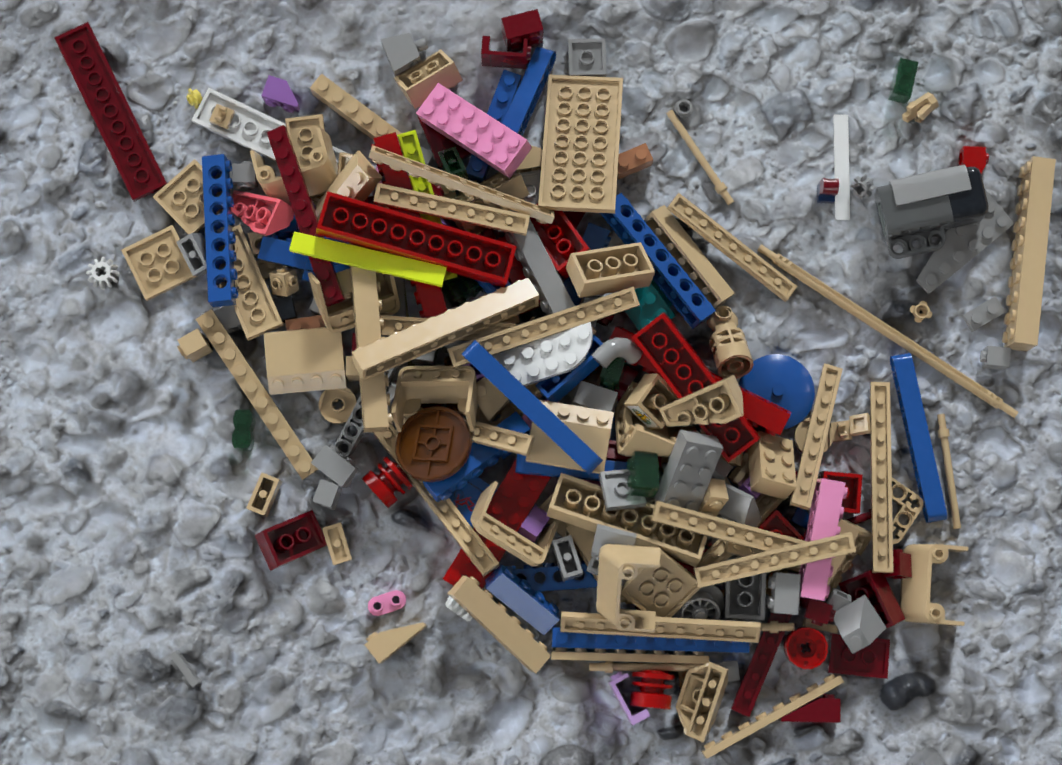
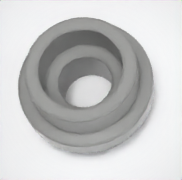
M686 99L679 100L675 105L676 115L681 118L691 116L693 113L692 103ZM686 107L687 111L682 112L680 108Z

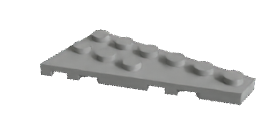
M986 190L989 209L985 217L978 223L947 229L945 232V244L940 250L933 252L916 279L917 283L927 294H930L1015 224Z

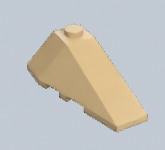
M732 375L659 408L667 427L691 424L704 425L709 423L722 424L744 415L743 395L735 376Z
M843 519L838 522L840 534L852 533L856 552L832 558L833 574L831 578H828L827 585H830L829 595L832 589H836L842 581L841 575L853 567L852 560L857 554L861 556L872 539L870 531Z

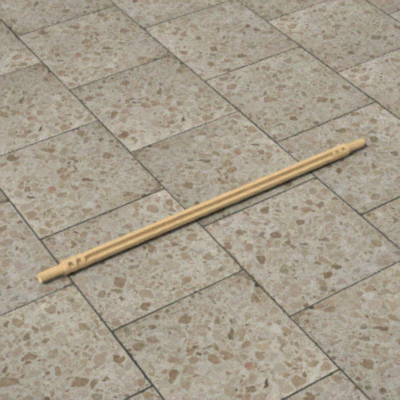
M762 244L757 251L771 259L773 264L996 409H1001L1013 418L1017 416L1018 411L1004 403L1002 398L781 254L772 252Z

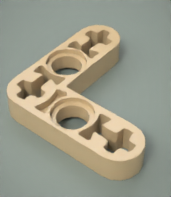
M892 478V483L894 484L892 486V501L901 506L892 519V525L895 524L898 528L903 529V531L898 530L895 534L897 539H893V544H897L902 540L922 510L924 502L919 495ZM898 487L903 491L901 498L894 497V488ZM909 494L908 499L911 501L916 499L918 507L911 508L912 504L909 501L904 503L902 501ZM901 514L906 515L909 519L906 525H902L898 521Z

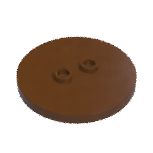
M441 406L422 409L406 420L401 432L397 435L395 445L397 460L404 471L414 479L423 482L445 480L457 473L466 463L472 448V434L467 422L456 411Z

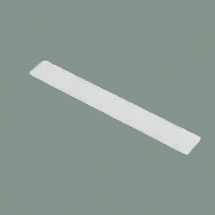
M834 115L835 179L839 178L838 195L835 196V219L850 220L848 115Z

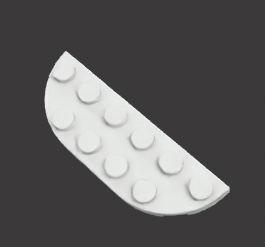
M589 322L493 355V357L524 386H528L569 372L579 366L592 346V324Z

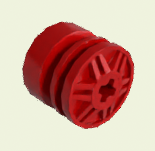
M385 457L382 460L388 467L384 469L378 463L377 467L381 472L379 475L370 470L361 479L389 509L398 501L394 494L396 490L403 495L405 494V491L400 487L402 484L409 490L413 486L406 473L398 464Z
M799 627L787 636L784 643V652L787 659L793 665L802 669H813L825 661L828 654V643L818 630L810 627ZM809 643V652L804 651V653H802V647H800L801 644Z
M645 669L633 671L632 676L641 677V682L632 681V685L640 687V691L631 692L630 705L671 709L672 696L663 694L664 689L673 688V685H665L664 680H673L674 675H669L663 671Z

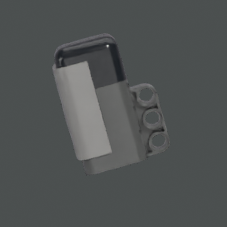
M965 164L889 181L888 185L877 187L874 194L884 241L887 243L890 256L894 259L940 250L946 241L944 230L978 223L985 217L989 209L979 169L976 167H966ZM931 238H940L941 244H933ZM912 242H921L922 248L915 249L912 246ZM900 245L903 248V252L896 253L893 250V246Z

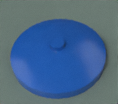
M780 354L766 355L753 361L752 370L740 378L738 385L790 411L791 415L783 430L790 429L799 424L809 414L815 398L814 383L808 370L794 358Z

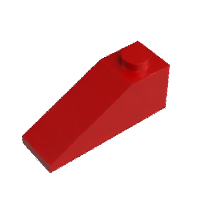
M963 146L959 152V165L965 164L966 167H976L982 174L989 161L986 147Z

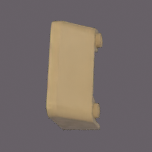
M317 128L321 147L315 148L310 152L309 160L311 165L301 168L310 198L325 194L337 178L338 165L330 135L322 128ZM254 150L250 151L256 178L265 195L281 199L291 205L281 175L276 177L274 169L265 165L264 157Z
M312 272L308 273L314 300L327 329L332 333H339L354 328L353 297L347 302L341 301L327 307L320 282ZM383 273L376 274V281H380L381 288L380 292H377L378 299L382 300V311H379V315H393L400 308L394 276Z
M407 366L399 371L391 412L397 432L402 430L404 416H412L420 411L421 404L458 403L460 414L466 416L470 432H474L478 410L477 381L474 368L471 366H459L456 368L453 366Z
M494 481L480 494L470 518L471 524L479 534L530 566H539L545 561L559 521L555 520L541 532L537 544L531 542L486 513L498 485V482Z
M603 545L599 551L596 600L598 613L620 630L655 633L656 611L620 609L622 580L635 579L639 574V567L660 569V547Z
M910 544L903 549V553L911 554L912 578L901 579L900 608L905 616L904 621L947 626L965 625V622L945 620L944 608L940 604L930 603L932 564L944 563L948 558V552L961 553L968 551V547L943 544Z

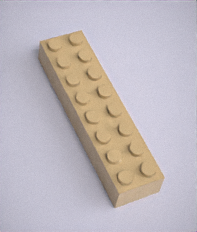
M563 473L560 474L546 515L595 533L597 524L637 534L635 546L660 547L672 559L697 567L701 560L708 537L651 521L655 505L646 502L645 507L606 511L601 486Z

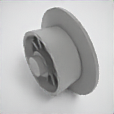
M716 585L701 587L673 615V618L719 620L724 608V596L721 590Z

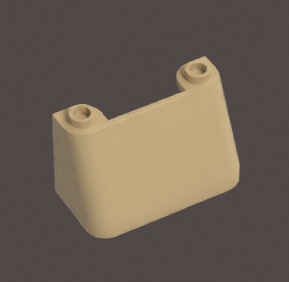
M632 381L615 409L617 452L624 456H670L677 438L672 436L669 439L666 424L662 429H649L624 404L638 385V383Z

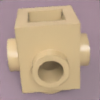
M281 265L269 273L273 295L288 297L299 291L296 269Z

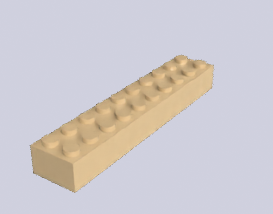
M1033 156L1019 171L1021 185L1017 189L1019 203H1017L1015 208V214H1018L1013 228L1016 236L1011 247L1012 251H1014V256L1010 261V269H1012V275L1008 279L1010 295H1007L1006 298L1008 313L1004 317L1006 332L1003 333L1002 342L1005 343L1004 347L1011 348V350L1027 352L1038 345L1056 159Z

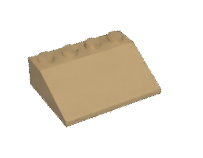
M327 327L264 333L266 370L270 395L347 388L348 378L346 377L342 332L332 333Z
M540 400L603 460L592 473L599 474L603 472L614 412ZM532 421L530 435L535 440L529 456H526V462L585 471Z

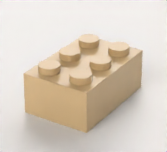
M758 431L757 433L761 437L760 440L748 448L750 490L786 500L797 488L793 441Z

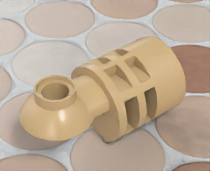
M719 306L707 320L708 326L714 331L709 340L710 348L718 374L722 378L734 375L738 379L747 375L752 370L754 365L743 330L737 328V316L728 306Z

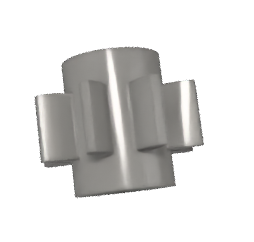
M866 174L861 178L857 176L854 179L856 183L851 185L854 192L853 195L860 196V199L864 198L865 195L869 198L872 195L871 191L876 188V186H873L874 179L868 178Z

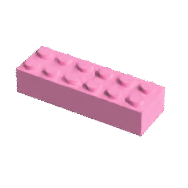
M439 83L416 112L422 122L508 178H511L532 149L527 139Z
M824 478L817 479L805 541L810 542L840 535L838 522L839 518L842 519L844 507H841L842 499H846L847 496L845 482ZM835 557L801 564L799 596L822 601L825 600V597H828L830 585H827L828 578H831L833 574L831 561Z

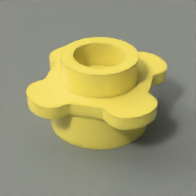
M189 88V93L186 96L187 101L197 109L203 98L197 89L192 91Z

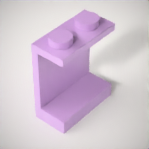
M619 671L610 676L611 681L608 683L629 723L635 725L649 717L650 714L646 708H642L633 714L630 713L615 685L629 677V675Z

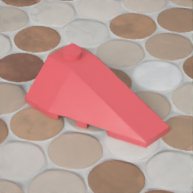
M234 190L232 193L234 207H231V211L255 233L271 235L289 227L293 220L294 212L292 206L281 199Z

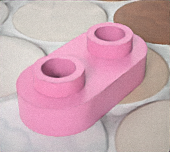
M399 590L375 596L370 599L368 610L375 616L400 610L406 604V596ZM395 596H398L400 598V601L397 604L393 603V598ZM377 602L381 604L379 610L374 608V604Z

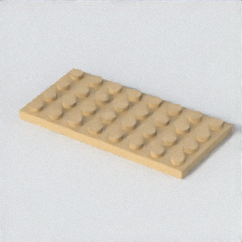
M569 75L548 76L538 208L555 211L615 213L623 78Z

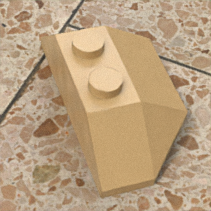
M708 662L687 671L676 704V710L685 735L701 742L705 741L717 717L728 684V669Z

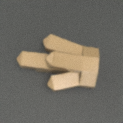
M927 92L917 100L910 102L906 106L907 112L902 114L903 121L908 123L914 119L915 122L921 123L931 112L939 107L937 99L933 94Z

